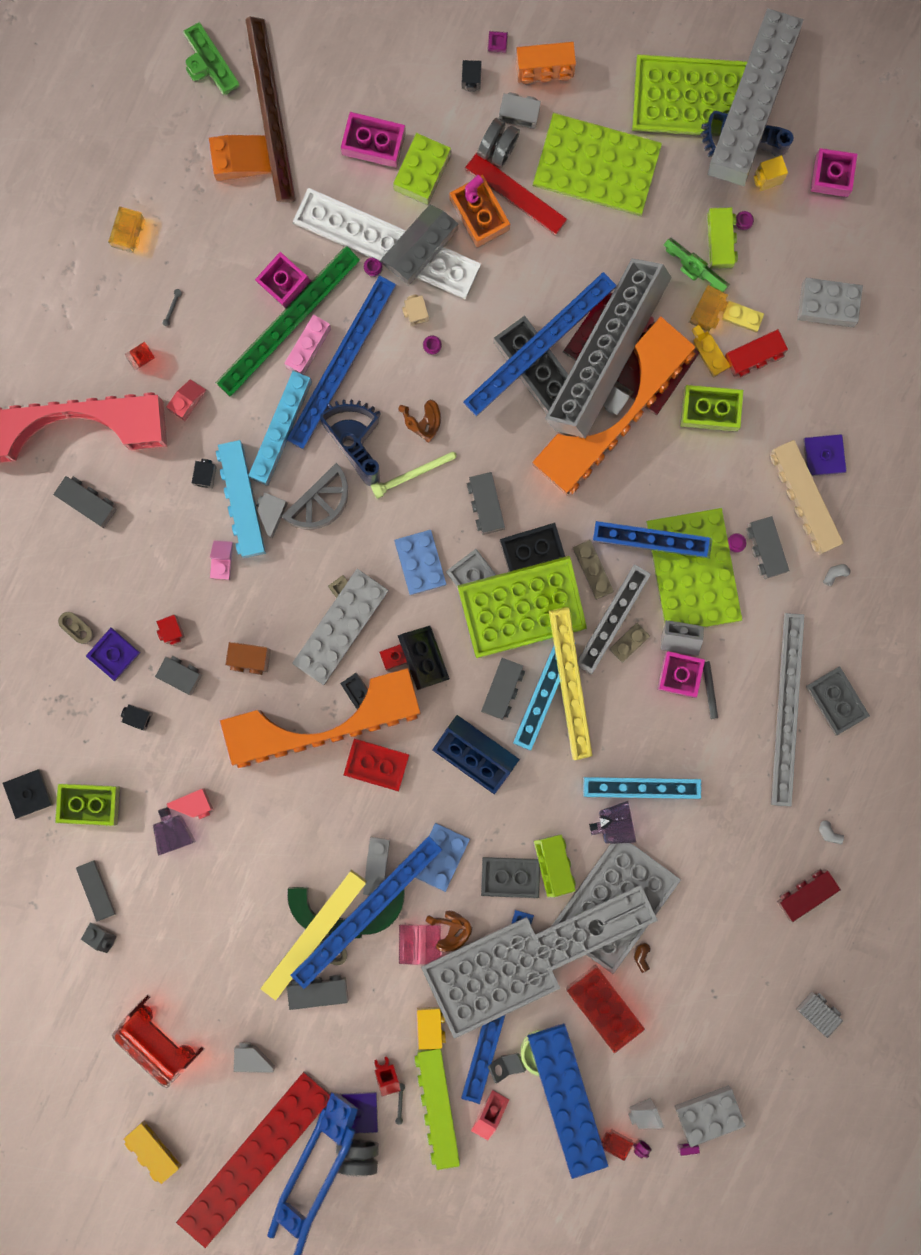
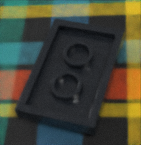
M430 625L398 635L417 690L450 679Z

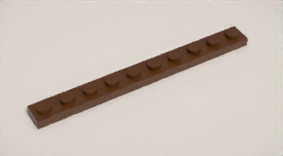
M250 16L245 20L276 201L292 203L296 199L265 19Z

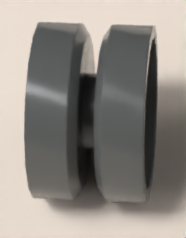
M496 117L481 141L477 156L485 160L492 156V163L501 168L511 155L520 130L512 125L505 130V122Z
M353 1139L338 1173L350 1176L376 1174L378 1161L374 1157L378 1156L379 1143L370 1140ZM336 1143V1154L338 1155L342 1146Z

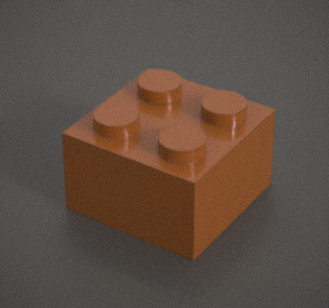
M229 642L225 665L229 666L232 671L244 672V669H249L251 674L263 675V672H268L271 649Z

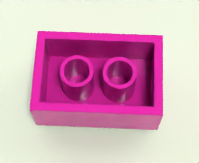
M350 112L341 144V153L344 156L397 168L406 133L405 125Z

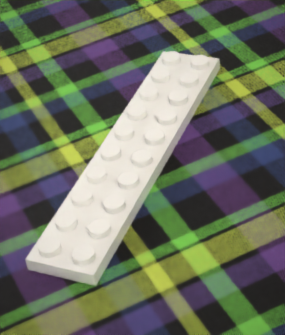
M310 188L307 189L293 220V224L343 246H348L356 252L370 258H376L379 261L406 231ZM443 247L416 278L466 300L481 267V263Z

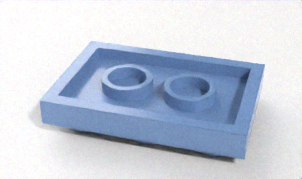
M431 530L394 540L410 595L446 585Z
M435 823L429 836L443 850L415 878L446 892L470 839Z

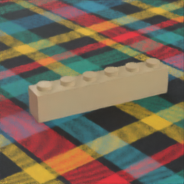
M795 440L773 449L770 459L773 465H777L780 471L778 473L779 478L788 488L786 492L789 499L793 500L796 505L795 512L799 518L802 517L805 533L811 536L813 550L815 552L818 551L820 555L844 544Z

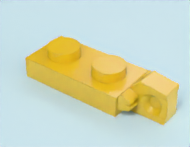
M700 325L692 328L691 331L695 336V339H693L694 346L700 352L699 355L713 378L729 369L731 366L712 335L708 331L704 333Z

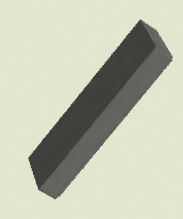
M95 860L76 867L96 922L115 915L116 913Z

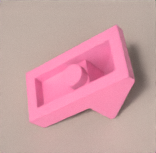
M213 541L210 554L211 579L230 580L233 542Z

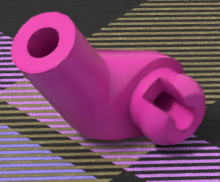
M476 175L465 186V197L470 203L476 202L479 198L477 188L484 182L479 175Z

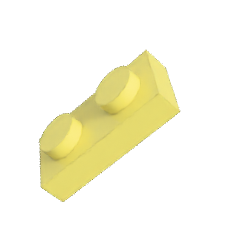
M728 301L721 320L757 333L764 313Z

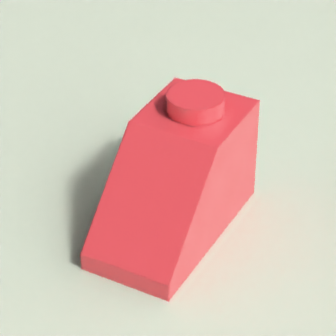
M190 379L175 393L166 408L186 421L206 392V389Z
M205 788L167 803L168 808L193 818L198 816L199 819L209 816V811L213 810Z
M492 1090L478 1114L471 1131L489 1140L498 1127L509 1099Z

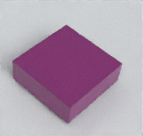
M489 31L488 52L506 53L508 32Z
M688 1143L678 1145L680 1156L700 1154L698 1145L690 1147Z

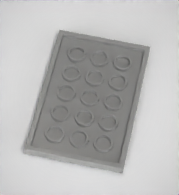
M617 834L551 926L638 885L642 886L656 916L681 879ZM600 920L590 922L589 931L592 934L599 935L603 932L604 925ZM648 925L586 955L614 974Z

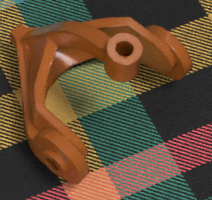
M428 400L424 405V418L419 423L413 416L409 415L408 406L400 405L398 411L403 413L407 428L429 443L440 427L441 414L438 404L434 400ZM427 424H428V425H429L428 432H425L426 427H427Z
M446 911L445 918L447 919L434 918L431 915L427 916L426 922L432 926L436 923L450 926L445 939L439 940L436 944V948L439 951H455L462 947L471 935L472 927L469 921L457 912ZM461 929H463V931L461 932V934H459V935L456 937L455 935H456Z

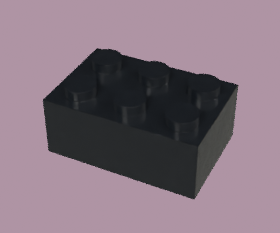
M555 523L508 536L499 541L508 572L566 557Z

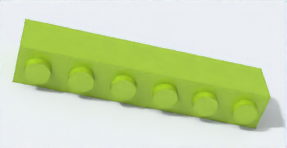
M418 1050V1055L414 1057L416 1068L420 1067L421 1075H418L419 1087L423 1086L424 1094L421 1095L422 1106L427 1108V1114H424L425 1125L430 1126V1133L427 1134L429 1145H433L434 1153H430L432 1165H436L437 1170L459 1167L460 1160L442 1050Z

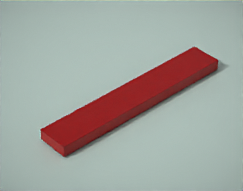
M477 153L466 165L465 170L473 176L483 175L491 189L555 236L566 223L567 218L489 161L477 156Z

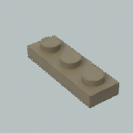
M591 540L573 547L595 599L597 600L613 593L614 590Z

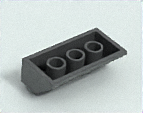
M429 204L382 257L380 262L409 286L458 231V223L445 211Z

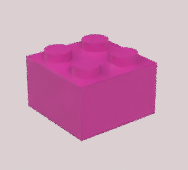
M820 148L815 157L811 192L848 197L853 189L857 154Z
M281 252L275 256L255 279L284 308H287L311 282L310 278Z
M669 651L665 652L657 690L697 698L705 660Z

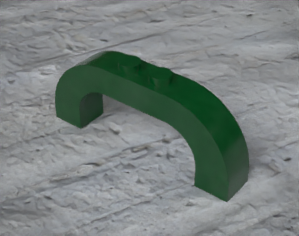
M308 887L287 888L290 911L295 920L306 929L317 915L309 905ZM405 888L355 938H362V935L375 934L388 928L397 919L402 910ZM339 918L327 935H331L346 918Z

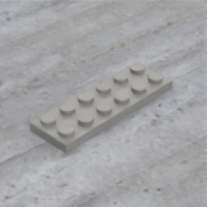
M356 569L292 664L322 685H325L389 590L359 569Z

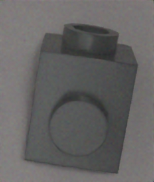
M90 922L81 940L97 951L108 953L113 946L116 936L107 933L98 925Z

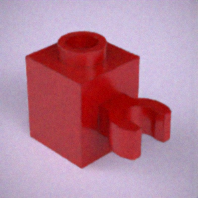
M387 1056L384 1057V1065H379L377 1059L374 1061L376 1068L375 1076L382 1097L400 1091L394 1065H390Z

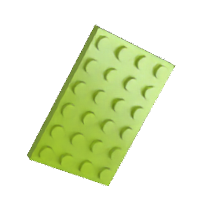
M637 55L632 131L701 135V132L704 131L701 129V125L708 123L713 111L729 113L747 62ZM712 119V136L721 135L722 121Z
M553 113L533 186L642 216L662 143Z
M722 508L646 521L647 529L710 537L713 539L710 558L651 550L664 624L668 620L709 627L742 621Z
M570 556L457 586L476 658L553 638L549 611L568 607L573 632L587 629Z

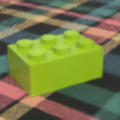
M416 133L393 183L394 191L429 205L451 156V148Z
M686 385L683 389L680 427L737 432L741 427L743 390Z
M58 784L55 823L118 825L120 786Z

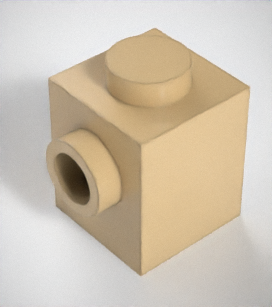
M411 295L407 297V300H404L405 306L402 307L404 317L409 318L411 326L429 321L422 295Z

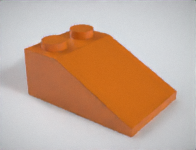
M223 135L209 138L213 172L216 181L272 173L265 135Z

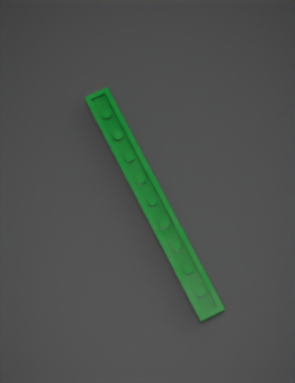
M345 246L215 382L229 397L360 261L348 246Z

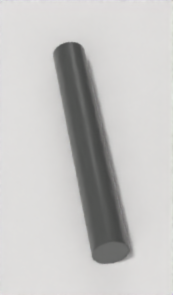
M710 661L704 663L703 671L710 718L715 719L718 718L711 665Z

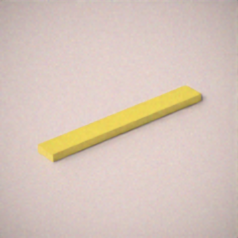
M568 607L549 611L572 759L575 761L593 755L570 610Z
M351 869L260 989L274 1000L280 996L293 979L290 975L313 953L367 882L364 878Z

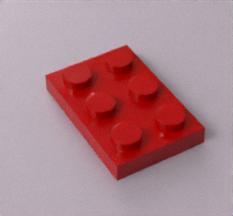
M354 738L343 776L399 792L409 754Z

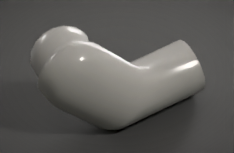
M845 564L831 567L823 583L832 586L836 577H847L850 574V568Z
M822 821L819 831L823 839L843 844L844 835L834 833L829 821Z

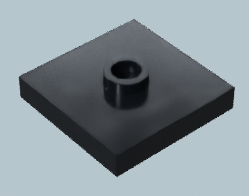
M40 769L2 783L15 819L53 805Z

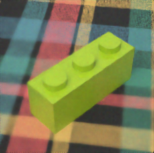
M732 207L709 208L707 221L710 269L733 268L735 262L738 261V252L734 251V244L737 243V233L733 232V225H736V214H733Z
M562 834L535 840L534 845L547 897H557L575 892L576 882L571 874V862L566 854V842L562 838Z

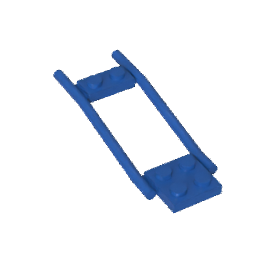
M331 1092L327 1108L322 1109L317 1125L279 1198L267 1237L275 1238L280 1223L289 1233L298 1238L293 1255H302L312 1222L350 1149L356 1131L352 1129L358 1108L338 1093ZM321 1132H323L338 1145L342 1146L307 1217H305L286 1201Z

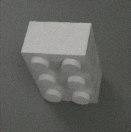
M805 278L802 282L797 320L854 328L859 320L863 285Z
M729 1085L674 1106L690 1147L746 1127Z

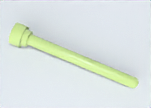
M450 452L388 482L370 485L376 499L384 496L383 494L386 493V490L455 459L457 454Z

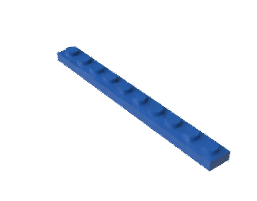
M604 272L601 273L463 401V404L477 417L611 293L617 285Z
M379 275L286 439L288 442L304 450L320 422L321 414L327 410L328 404L332 401L396 287L395 283Z
M428 836L290 976L305 989L443 849Z
M515 910L511 924L527 917L531 925L534 915ZM505 1015L482 1025L461 1099L480 1104L489 1074L488 1065L492 1063Z

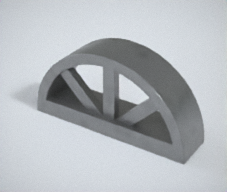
M335 463L282 515L283 519L295 527L308 530L323 528L334 522L343 512L348 500V483L341 467ZM338 475L340 476L342 487H327ZM320 493H342L340 503L335 511L319 496ZM315 499L330 516L323 520L312 522V500ZM306 507V522L295 520L294 518Z

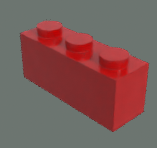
M779 329L727 352L724 357L731 366L730 370L733 376L739 375L743 377L749 374L752 368L757 367V369L768 365L767 362L772 359L774 361L785 357L784 354L788 348Z

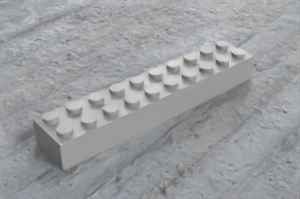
M767 8L711 159L708 175L745 186L804 19Z
M631 259L545 417L546 421L555 431L581 438L587 437L672 278L663 264Z

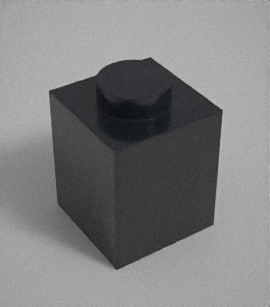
M463 60L462 89L471 92L476 91L481 86V61Z
M201 459V462L195 461L192 484L194 486L213 489L217 467L215 464H212V460Z
M128 704L122 710L121 718L123 719L121 722L146 731L153 713Z

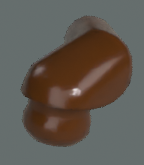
M647 943L640 944L634 954V960L641 973L650 969L645 960L648 952L651 950Z

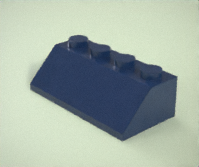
M456 715L432 749V751L494 795L520 760L458 715Z

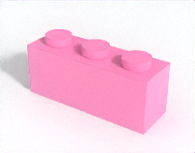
M313 314L284 363L287 369L305 374L331 330L329 323Z

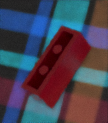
M819 869L811 874V879L800 881L795 885L796 889L791 892L787 890L779 896L780 899L777 903L789 921H796L841 890L828 870L824 869L822 871Z

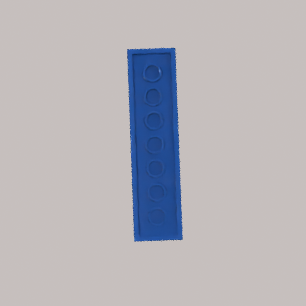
M565 1023L527 1035L571 1178L574 1179L609 1167Z

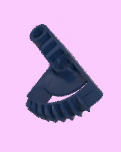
M713 111L708 123L701 125V129L704 130L701 132V136L705 137L702 139V143L707 144L704 147V151L710 150L707 155L708 157H712L716 149L711 134L712 119L723 122L722 132L728 116L726 113ZM766 125L758 148L771 152L775 157L783 156L792 144L794 136L787 129Z
M352 399L350 404H346V400H343V404L339 405V402L336 401L334 407L329 403V409L320 416L322 425L346 455L364 483L368 486L379 483V464L371 457L362 444L378 425V418L381 412L376 411L374 413L375 407L372 406L368 409V403L361 406V401L354 404ZM342 412H357L368 416L372 421L366 427L359 421L348 419L339 421L330 427L326 419ZM351 440L354 443L351 446H345L344 442Z

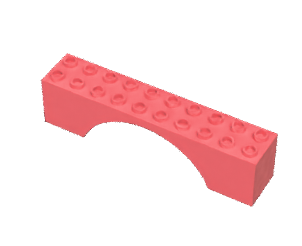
M153 392L144 393L143 396L136 397L135 394L124 395V398L118 399L116 396L105 397V400L88 398L86 402L68 400L66 404L48 402V405L45 406L34 403L24 408H21L20 405L9 406V409L3 410L0 407V463L16 461L22 447L34 433L52 422L68 418H84L102 423L112 429L119 436L123 445L129 450L167 447L164 402Z

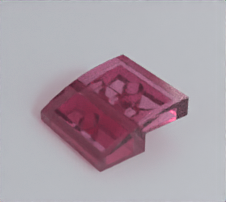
M399 925V964H427L440 958L441 951L436 948V944L441 940V925Z

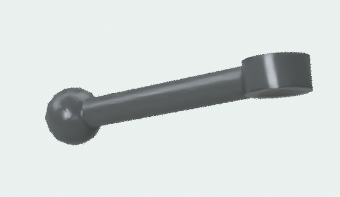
M176 289L174 291V299L172 301L166 319L162 321V324L164 326H168L170 324L169 319L171 317L177 299L182 295L180 289Z
M403 1083L399 1084L398 1117L395 1120L398 1125L403 1123L401 1118L403 1091L405 1089Z

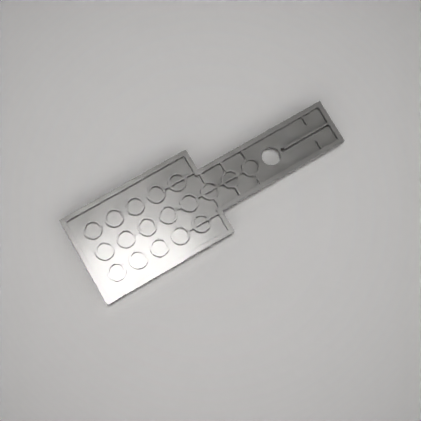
M638 885L537 934L534 933L528 918L525 917L421 966L455 1039L560 989L552 970L658 920L642 886ZM593 920H600L604 925L603 932L599 935H594L589 931V924Z

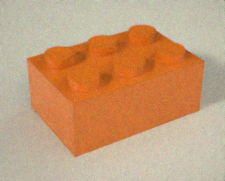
M574 41L517 47L516 69L518 82L530 84L538 80L549 82L552 79L569 80L571 77H574L576 67Z
M483 175L480 177L484 182L477 188L479 198L476 202L470 203L465 197V186L467 184L449 193V199L476 248L510 230V222Z

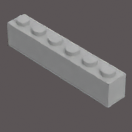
M635 564L633 565L579 656V668L589 674H593L649 579L650 573Z

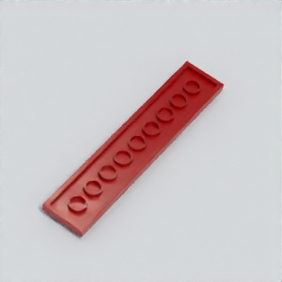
M304 1071L176 1223L206 1248L320 1114L322 1109L325 1108L331 1094Z

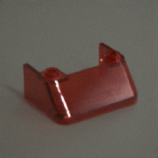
M147 995L112 1033V1038L161 1086L168 1088L204 1048L201 1046L196 1052L188 1045H181L178 1048L151 1022L153 1019L152 1010L147 1005H144L150 998Z

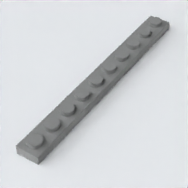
M784 613L771 805L792 807L804 614Z

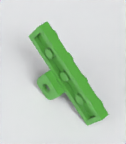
M200 22L184 30V36L195 51V54L188 57L185 61L186 71L191 79L198 81L210 74L223 96L240 87L239 82Z
M672 237L665 242L666 251L673 257L676 255L681 259L680 262L683 266L680 270L692 280H696L698 277L702 280L706 279L711 283L710 287L717 292L721 291L723 293L730 284L710 269L708 263L694 252L690 253Z

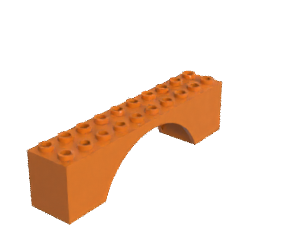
M660 316L635 345L634 353L640 369V386L635 402L627 414L607 430L587 436L586 438L565 436L557 433L532 462L533 466L566 495L571 493L573 495L580 487V480L582 478L586 480L593 471L591 468L595 464L598 466L605 459L604 453L607 450L611 452L618 444L617 438L620 435L624 437L631 429L630 424L632 421L637 422L644 413L642 410L645 407L650 408L656 401L657 397L655 395L658 392L662 394L669 386L670 382L668 381L670 378L675 379L683 369L681 366L684 363L687 365L694 358L696 346Z
M407 668L371 678L367 694L358 710L347 721L325 732L299 734L285 730L269 720L260 710L220 720L232 766L237 765L238 768L250 766V761L256 760V763L270 760L269 756L275 755V758L288 755L287 751L290 750L297 753L307 750L306 746L308 745L313 747L325 745L326 740L331 739V742L344 740V735L350 734V737L362 735V730L368 729L369 732L380 730V725L387 724L388 727L400 724L399 720L406 719L407 722L418 719L417 715H420L421 712L410 672Z

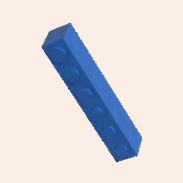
M599 521L595 523L593 540L596 542L710 558L713 541L710 537Z

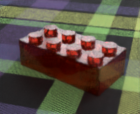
M596 964L565 988L614 1054L645 1030Z

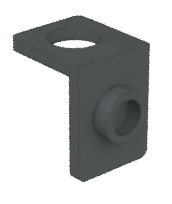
M519 1053L501 1056L488 1065L495 1083H499L511 1074L526 1071ZM497 1065H500L502 1068L501 1076H498L495 1072Z

